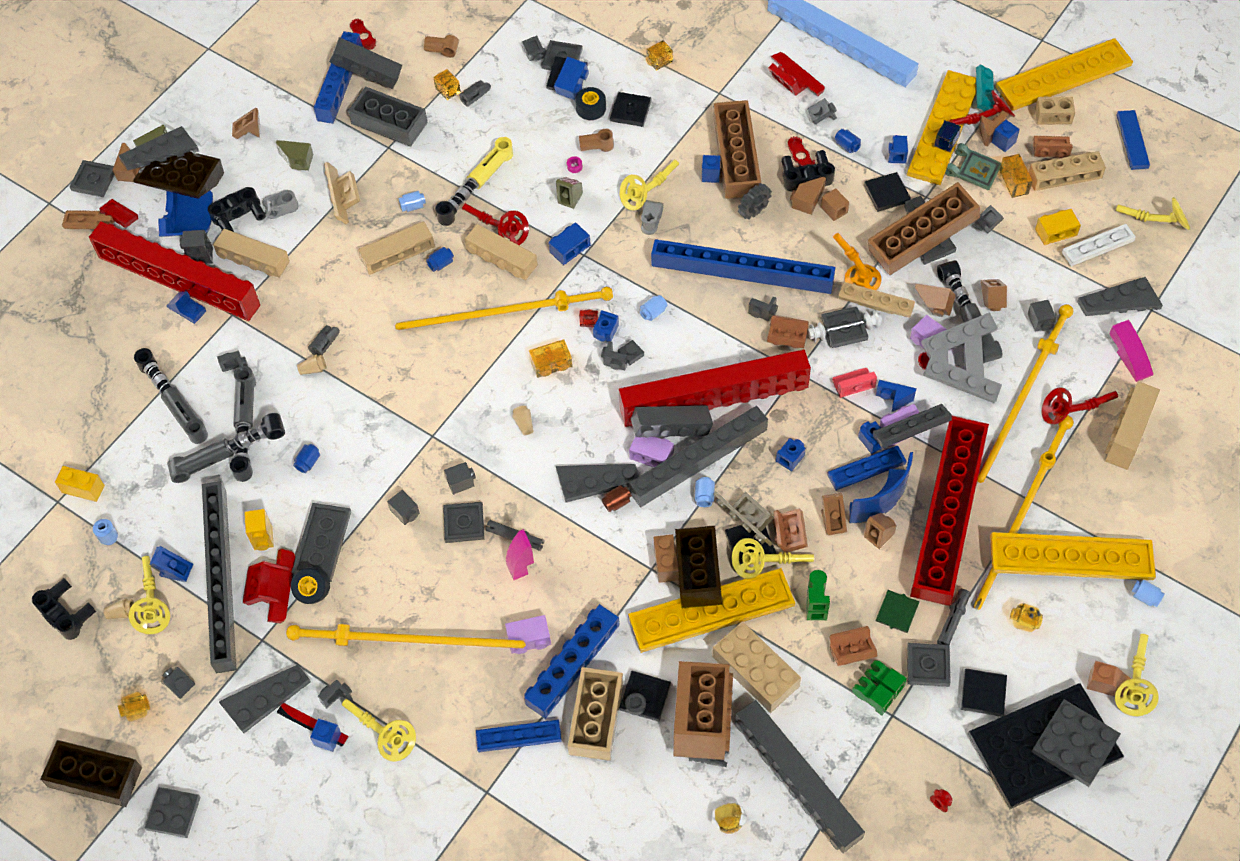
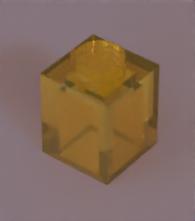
M662 40L647 48L646 61L649 66H652L657 71L673 62V50Z
M448 69L433 77L435 89L446 100L461 92L459 80Z

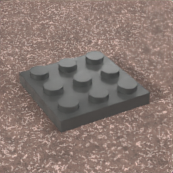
M1064 699L1033 748L1032 753L1087 787H1090L1121 733Z

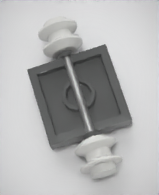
M856 306L822 314L823 325L820 322L817 327L810 324L807 332L809 339H812L814 343L817 338H821L824 341L827 335L831 347L836 348L867 341L868 334L865 326L869 330L872 329L873 325L879 328L880 324H882V317L880 313L874 310L871 315L865 312L864 318H861Z

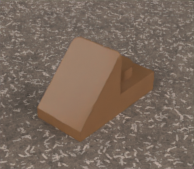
M256 107L233 122L232 137L239 139L248 132L260 137L259 111Z
M1002 111L998 116L996 115L993 120L981 116L979 129L985 146L988 147L992 142L995 129L1007 120L1009 114L1005 111Z
M836 493L822 496L823 509L821 514L827 535L847 532L843 494Z

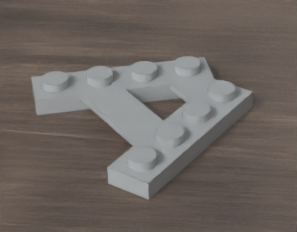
M986 313L923 339L921 343L929 357L923 376L995 403L1002 384L984 378L982 337L998 329L991 313ZM963 345L964 369L949 364V350Z

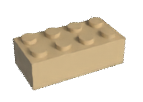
M1139 381L1135 388H1130L1104 452L1108 454L1105 462L1128 470L1138 449L1160 389Z
M743 621L713 647L712 657L719 664H730L729 673H733V677L770 714L800 687L801 677Z
M581 668L568 741L569 755L611 761L623 688V673Z

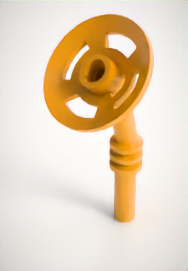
M836 233L833 238L845 251L844 254L849 260L855 264L847 270L845 282L855 283L858 286L877 291L881 285L879 271L871 265L863 264L859 258V253L854 247L850 246L839 233ZM856 269L854 277L850 278L851 272ZM872 278H877L876 283L871 287L869 283L872 281Z

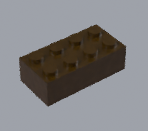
M715 526L675 529L681 607L722 605Z
M57 740L40 780L48 788L127 807L142 767L136 759Z

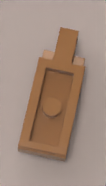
M66 210L62 226L64 229H95L101 221L114 225V220L112 216H106L100 213V211Z

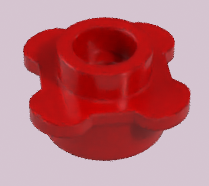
M936 789L934 795L930 797L933 805L942 812H947L948 806L952 805V797L946 790Z

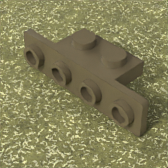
M747 492L733 506L719 493H714L718 498L716 502L724 510L728 507L731 510L729 514L736 521L740 518L743 521L741 525L749 533L753 530L756 533L754 537L762 545L765 542L769 546L773 544L761 531L774 517Z

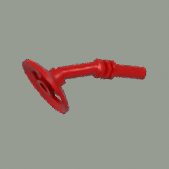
M992 90L991 93L995 102L994 108L979 114H968L966 117L952 119L949 121V125L953 127L963 124H977L981 116L988 118L997 113L1000 114L1002 111H1005L1011 117H1015V115Z
M467 203L462 207L466 212L479 218V221L486 225L490 224L497 227L498 234L504 238L505 236L517 245H521L528 236V220L519 211H508L502 215L500 220H496L492 215L485 211L481 212ZM514 215L521 220L522 224H520V222L516 218H514ZM508 216V220L503 223L504 219ZM519 230H523L521 237L516 240L515 236L519 233Z
M1062 387L1055 388L1046 396L1043 402L1042 417L1045 422L1051 425L1059 424L1069 413L1093 410L1098 408L1099 405L1114 400L1119 396L1117 391H1113L1097 398L1092 397V399L1084 400V403L1072 405L1071 393ZM1063 393L1067 395L1068 402L1063 398ZM1052 412L1053 415L1056 416V418L1052 420L1049 416V413Z

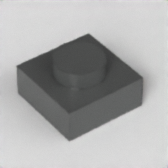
M633 340L618 349V353L627 355V363L629 365H632L644 356V351Z

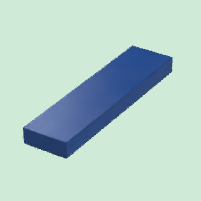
M1135 110L1118 111L1117 119L1131 170L1149 169L1150 163Z
M895 446L828 471L827 475L837 491L887 472L889 469L903 466L907 460L899 446Z
M559 720L476 730L478 753L562 742Z

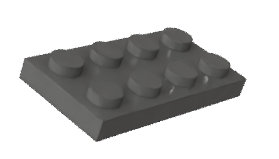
M312 503L293 566V576L304 568L316 567L323 570L328 575L330 582H332L351 515L350 508Z

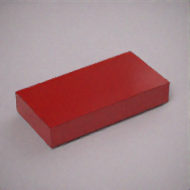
M114 199L109 200L99 208L100 213L112 216L113 220L124 228H127L139 219L138 214Z

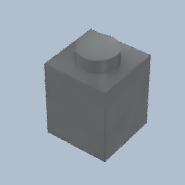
M1049 299L1030 304L1028 316L1035 332L1047 331L1053 328L1056 316Z
M466 462L444 470L446 480L453 495L475 487L473 481L476 478L472 467L468 468Z
M403 489L387 501L390 511L404 525L414 521L420 514L417 504Z

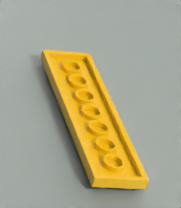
M1114 38L996 82L995 87L1011 110L1014 111L1036 103L1038 97H1051L1132 66L1133 60Z
M951 70L947 71L907 171V176L941 186L947 166L950 163L964 126L963 124L951 127L949 121L968 115L977 93L976 77Z
M992 532L990 535L992 573L1154 580L1156 578L1152 540Z
M782 568L759 574L755 578L743 579L721 586L722 605L682 608L681 598L629 613L628 618L640 653L794 607L795 601Z

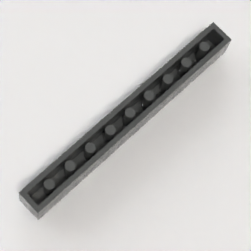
M222 481L202 484L210 664L216 674L237 670L227 492Z

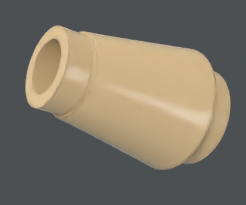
M317 354L297 364L300 375L323 372L327 368L324 357Z
M527 406L515 408L512 417L522 434L529 435L533 433L530 409Z
M125 598L105 607V618H129V610L134 601Z

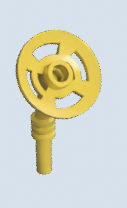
M673 160L662 172H658L648 184L638 175L627 176L622 181L619 192L624 207L629 210L640 209L644 202H646L647 192L656 186H660L667 179L666 177L679 165V162ZM635 179L639 180L642 183V186L640 184H636ZM628 200L636 201V206L631 205Z
M1175 197L1172 198L1173 212L1170 215L1149 214L1148 211L1145 213V210H1136L1119 204L1116 209L1117 212L1134 216L1137 220L1140 218V221L1144 220V222L1175 223L1178 221L1184 228L1190 230L1189 223Z
M745 538L735 545L732 552V564L739 576L751 579L761 573L765 562H779V564H782V562L783 564H786V562L788 564H791V562H814V554H791L790 552L787 554L786 552H783V554L782 552H779V554H764V550L758 541L752 538ZM748 543H751V544H754L755 547H753V546H748V547H746L745 545L748 544ZM740 551L743 552V564L741 565L739 563ZM745 570H755V572L747 573Z
M143 556L144 578L142 580L146 597L133 603L129 610V621L133 628L141 633L156 634L168 626L170 610L163 601L155 598L154 590L156 586L155 578L152 577L151 565H149L150 556ZM147 602V605L143 607L140 605L141 603ZM159 606H161L164 609L165 617L162 616L163 612ZM135 612H138L137 615L138 619L141 621L140 624L137 622L135 618ZM156 621L160 623L156 627H147L148 623H155Z
M1140 634L1137 653L1133 657L1134 660L1132 662V679L1120 684L1115 692L1117 707L1123 713L1130 716H1143L1155 709L1159 700L1156 687L1148 680L1141 679V673L1146 662L1145 652L1149 637L1147 634ZM1140 683L1145 684L1148 687L1144 688L1140 686ZM1127 686L1123 692V697H1120L1121 691ZM1149 694H1153L1151 702L1146 706ZM1129 702L1138 705V709L1129 708L1124 704Z
M348 699L343 701L342 706L359 718L360 723L363 722L364 726L372 728L379 734L377 744L379 753L383 758L396 762L406 758L415 746L416 733L409 722L394 720L383 727L367 711L363 712ZM403 725L407 729L408 734L399 726ZM404 741H407V746L399 753L397 749L403 745ZM383 745L388 751L391 752V755L387 754L382 747Z

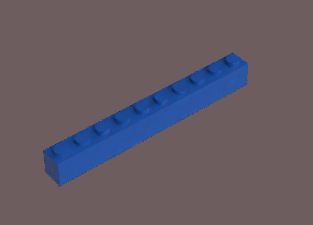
M658 239L654 240L651 253L652 267L826 294L832 293L836 268L827 265Z

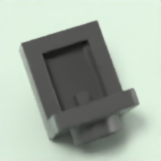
M538 36L522 41L521 44L529 62L532 60L539 61L544 58L546 49L542 47Z
M825 98L807 109L815 125L829 116L834 120L837 119L835 105L832 102L829 103Z
M990 205L980 214V218L976 220L974 225L980 231L984 229L989 233L1004 218Z
M772 297L769 304L751 298L748 314L755 318L769 321L770 317L777 312V298Z
M608 341L607 347H603L601 353L604 366L611 367L614 370L620 369L625 371L627 355L614 352L613 342Z
M239 350L217 356L222 372L241 366H248L245 356L241 357Z
M170 667L162 675L164 679L161 683L166 685L179 699L195 685L179 667L174 669Z
M335 680L330 686H325L318 695L321 704L326 709L342 695L349 701H353L351 697L352 690L346 683L341 684L338 680Z

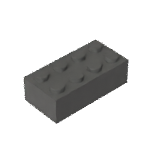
M369 87L364 88L348 110L351 124L410 147L428 123L424 108Z

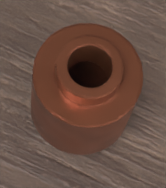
M620 485L606 493L605 497L601 500L607 511L611 512L628 504L632 495L627 487L623 488Z

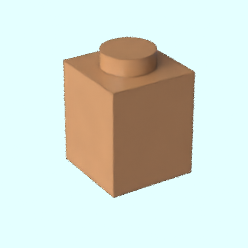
M835 188L822 196L821 208L835 221L848 213L849 201Z

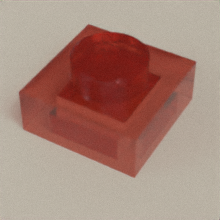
M591 309L580 310V327H594L599 318L598 311Z

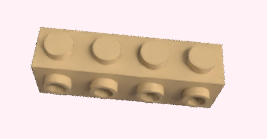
M1099 151L1087 152L1080 155H1070L1064 158L1031 163L1028 177L1034 191L1102 179L1106 166Z
M423 221L388 237L381 238L374 243L367 244L359 248L358 251L361 261L369 275L432 249L435 247L431 232Z
M478 224L465 238L466 249L471 254L482 257L486 262H492L500 269L511 272L517 278L526 280L538 266L536 254Z
M223 229L213 244L218 257L229 259L238 265L243 264L252 270L262 271L269 276L280 278L290 262L287 251Z

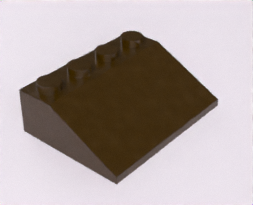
M186 152L184 156L177 157L175 155L167 157L166 161H152L150 165L141 167L133 182L199 199L218 185L224 175V170L219 158Z

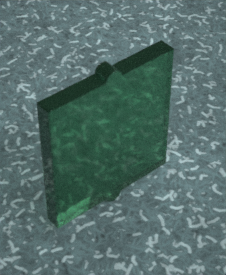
M888 590L876 622L887 625L890 629L895 628L908 633L920 601L906 597L905 594L901 595Z

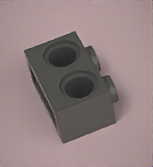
M205 230L183 231V238H180V247L184 250V254L195 261L212 264L213 246Z

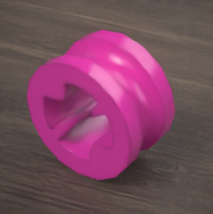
M573 156L567 160L569 172L579 173L582 170L581 158ZM578 163V166L572 167L571 164Z

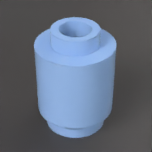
M419 191L408 193L398 198L402 212L424 208L423 204L426 203L423 193L420 194Z
M661 295L653 296L640 306V314L645 320L652 321L665 311V308L668 306L667 302Z
M701 477L695 482L696 504L699 507L712 506L715 482L709 477Z
M101 519L93 526V533L101 544L112 545L116 542L118 533L111 521Z
M1144 579L1141 582L1137 581L1132 589V592H1134L1133 597L1150 607L1152 605L1157 607L1165 594L1161 592L1160 588Z

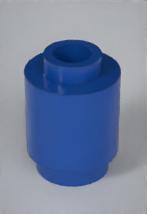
M841 129L837 132L835 140L839 146L849 153L859 150L861 147V139L847 129Z
M442 247L429 255L426 262L433 272L439 271L453 262L454 255L449 248Z
M313 444L304 445L294 459L295 463L293 466L298 471L307 473L320 457L319 449Z

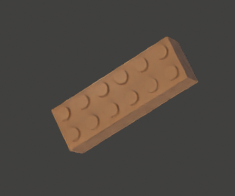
M748 100L714 103L713 118L725 199L742 198L751 188L761 183Z
M957 182L869 238V251L885 271L892 275L980 218V206Z

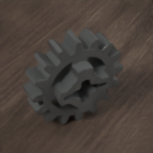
M762 183L751 188L747 194L743 195L740 201L741 204L738 206L739 214L745 219L754 218L767 207L768 199L772 197L770 188Z

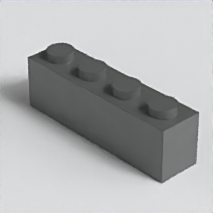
M340 37L329 61L338 67H342L390 89L394 88L402 69V64Z
M708 406L635 407L631 417L635 436L645 438L707 436L713 425Z

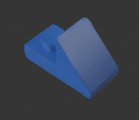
M187 291L178 293L166 305L167 308L193 324L206 312L205 307L193 301Z
M879 380L876 396L894 400L891 411L894 412L914 401L917 388Z
M162 546L156 548L149 564L160 570L159 576L182 582L187 581L193 567V563Z

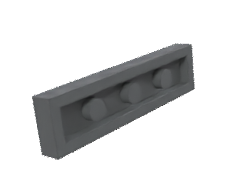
M939 404L873 431V437L883 449L951 421L952 414L943 404Z

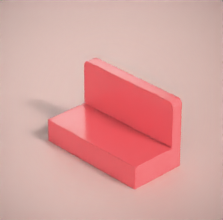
M863 368L833 377L832 382L839 397L842 398L875 388L877 376L875 372L870 373L868 368Z

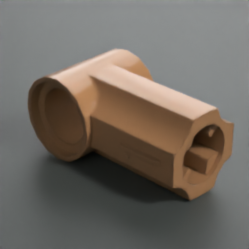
M447 35L445 38L425 36L424 51L440 52L445 57L452 58L456 54L459 39L454 35Z
M601 129L597 134L579 136L581 151L600 149L601 151L608 152L614 148L613 133L609 129Z

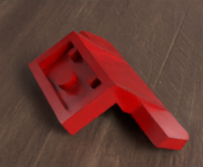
M779 52L771 56L779 64L777 67L772 63L768 67L772 77L795 96L806 88L817 96L824 92V85L785 53Z
M278 550L276 564L262 561L248 567L243 603L248 606L261 601L270 604L267 622L283 623L286 619L292 570L295 562V554L289 550Z

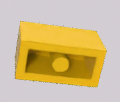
M1071 208L1060 210L1051 215L1041 216L1038 218L1035 230L1043 244L1048 245L1077 236L1081 224Z
M62 466L55 480V484L61 493L95 502L98 501L105 486L99 475Z
M265 509L246 511V534L253 549L264 551L274 547L273 527Z

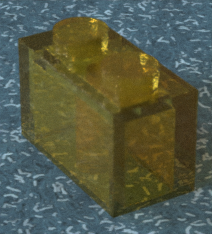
M1020 154L1003 157L999 171L1011 197L1029 194L1032 179Z
M564 339L529 350L530 361L537 378L546 377L551 373L565 371L572 367V357Z

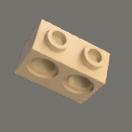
M1038 97L1035 107L1037 125L1072 124L1075 116L1073 97Z

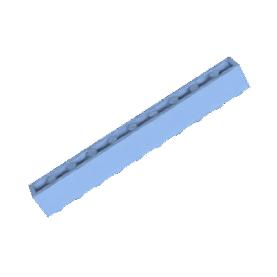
M768 0L767 11L780 17L798 29L834 47L841 53L850 56L868 68L893 80L895 83L906 87L917 75L919 63L804 0Z

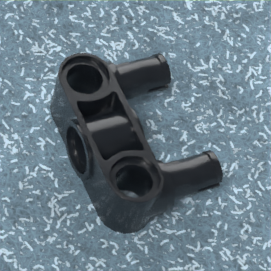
M824 150L816 152L815 156L818 164L794 168L791 156L782 157L784 188L787 191L797 190L799 184L821 177L826 178L825 186L833 183L835 167L828 162Z
M246 187L233 194H229L208 207L212 222L219 226L222 231L226 229L234 232L229 221L239 218L252 211L258 221L266 217L265 212L260 206V199L252 187Z
M62 578L51 589L35 592L32 596V603L54 629L65 639L72 640L78 637L83 623L96 611L87 603L78 612L70 615L58 602V598L72 587L65 578Z

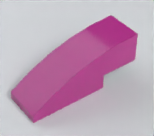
M1126 320L1113 325L1109 335L1119 348L1117 353L1134 380L1137 382L1153 376L1154 373L1147 353L1131 322Z
M524 529L520 530L514 537L506 555V565L513 580L528 575L527 566L534 563L532 547Z

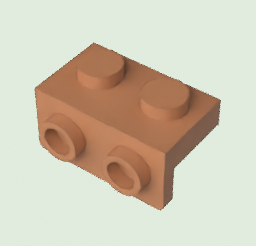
M1034 136L1033 138L1034 157L1064 158L1071 155L1073 145L1070 144L1069 136Z
M773 315L767 342L774 345L804 348L809 322Z
M799 508L781 514L778 510H775L772 522L776 529L777 536H775V542L777 547H780L786 553L808 547L803 511Z
M868 626L829 636L830 651L837 666L877 657V650L870 637V628Z

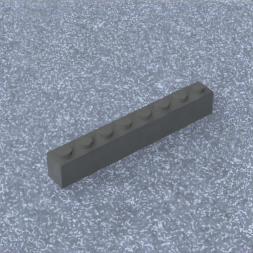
M756 405L629 482V491L640 508L767 431L768 418Z
M754 700L736 713L735 725L741 733L745 732L749 737L748 741L754 749L758 748L762 753L761 757L764 762L775 769L777 778L788 785V790L795 799L798 798L803 804L802 808L806 814L814 817L819 830L828 834L832 846L836 850L840 849L842 853H845L862 840L865 831L758 701Z

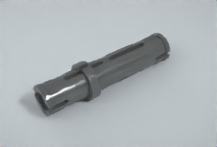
M491 519L487 523L489 527H486L487 532L513 540L519 530L497 523ZM525 531L531 547L541 551L543 548L541 543L544 544L545 540L532 536L529 532Z
M962 588L958 590L956 599L949 607L950 613L937 639L938 644L950 645L961 616L966 612L965 607L971 596L968 590Z

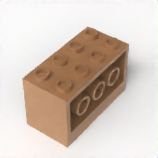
M679 661L673 756L725 760V751L729 752L731 731L733 673H729L730 664Z

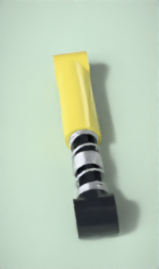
M498 138L495 141V147L467 176L465 185L459 187L455 192V196H451L448 201H441L436 205L437 219L441 225H451L455 221V214L461 203L464 204V201H467L471 193H474L473 190L480 189L505 161L512 159L513 147L512 141L509 138Z

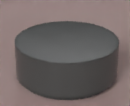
M639 693L630 694L625 700L627 712L631 715L642 714L646 709L644 696Z

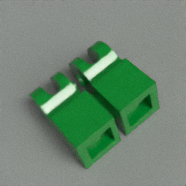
M814 570L809 575L806 601L807 620H827L830 596H824L827 575L822 570Z
M874 660L871 664L872 669L865 671L866 677L862 676L858 680L860 685L855 684L852 692L883 716L893 703V699L895 700L905 687L907 677L892 668L889 669L882 662Z

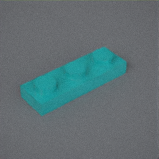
M980 64L976 67L977 108L987 111L994 108V100L991 93L994 90L993 71Z

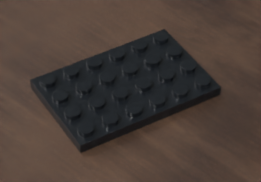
M1081 683L969 731L968 735L1009 809L1076 780L1032 753V750L1064 699L1103 722ZM1117 743L1113 746L1100 769L1124 758Z

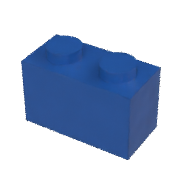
M570 57L566 58L554 85L556 94L575 100L577 93L582 89L583 81L589 75L585 62Z
M576 222L566 227L562 233L554 236L548 242L549 252L563 266L591 246L590 235Z

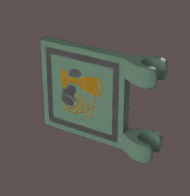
M959 143L955 153L958 156H966L960 169L956 165L949 163L945 174L961 178L986 190H990L1002 163L969 149L963 143Z

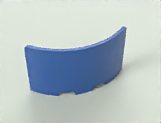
M166 191L165 210L168 212V215L158 219L159 237L183 236V231L205 230L207 234L212 221L208 207L213 203V192L208 191L197 199Z
M913 452L909 454L906 470L889 469L888 479L884 487L876 495L869 498L854 499L853 502H850L849 523L867 522L869 517L879 513L886 514L896 505L904 494Z

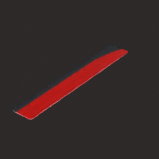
M285 703L277 711V714L312 732L317 723V720ZM341 732L337 745L342 747L347 741L348 735Z

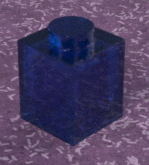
M945 120L936 135L934 146L951 152L959 138L961 126Z

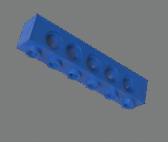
M343 31L342 39L362 47L359 33ZM333 63L329 67L314 106L317 121L334 124L353 74L351 71L338 67Z
M600 604L596 609L593 608L589 612L585 623L577 627L571 640L568 639L564 643L561 653L552 658L549 668L539 674L536 684L527 689L524 695L526 706L546 719L578 679L581 668H586L620 626L619 617ZM593 627L601 628L599 631L591 630ZM581 642L588 643L585 647L579 646ZM570 657L576 659L574 662L571 663L566 661ZM556 673L564 674L561 678L553 677ZM543 689L551 690L548 694L541 693Z

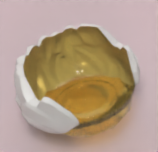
M728 802L727 804L719 805L713 810L712 824L716 829L725 834L738 832L747 820L744 808L737 803Z

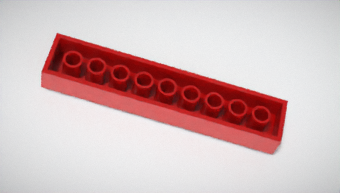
M102 221L89 236L100 259L175 291H187L190 297L246 321H250L260 307L254 285L250 281H243L233 274H226L216 267L207 266L202 261H195L187 255L178 254L171 248L166 249L156 242L152 243L142 236H135L127 230L118 229L113 224H106Z
M805 349L619 388V404L624 426L633 427L631 417L635 407L708 406L710 411L721 406L728 407L735 403H747L754 399H765L773 395H784L787 392L802 391L809 388L811 367Z
M952 416V420L948 422L910 597L946 606L951 605L989 427L987 423Z

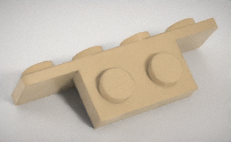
M326 162L324 163L325 175L328 179V189L331 193L334 216L337 220L347 224L349 220L346 209L360 202L355 176L349 171L339 177L337 169Z
M847 282L843 283L839 293V299L908 318L911 317L915 305L913 300Z

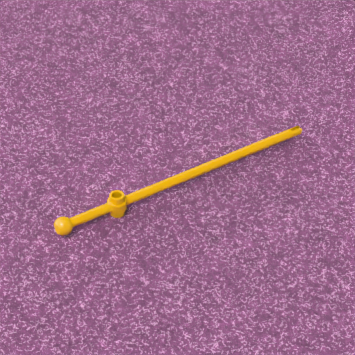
M604 287L598 292L568 296L565 291L560 290L555 293L553 299L400 322L395 324V328L403 330L549 306H556L559 311H566L569 308V303L600 298L609 301L613 298L612 288Z
M1069 304L1062 305L1059 308L1060 316L1049 338L1046 340L1040 339L1037 349L1042 351L978 475L977 481L979 483L984 482L1048 354L1056 355L1059 344L1055 343V340L1066 319L1070 318L1074 312Z
M1068 415L1058 424L1059 429L1048 451L1041 455L1039 459L1040 468L1008 533L1018 532L1047 470L1055 465V453L1066 430L1072 428L1074 424L1071 416ZM992 568L974 603V609L978 601H981L978 610L982 608L998 574L992 573Z
M338 624L335 631L301 629L298 625H290L286 631L287 638L292 641L298 640L300 637L336 639L335 645L348 646V640L524 648L526 646V643L522 640L349 631L350 625Z

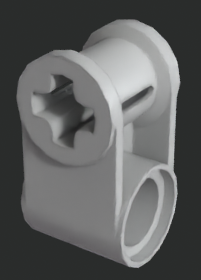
M291 190L268 195L262 200L263 206L266 207V216L270 219L293 213L299 207L295 194Z
M649 200L644 202L641 216V230L644 234L651 235L657 231L663 212V203Z

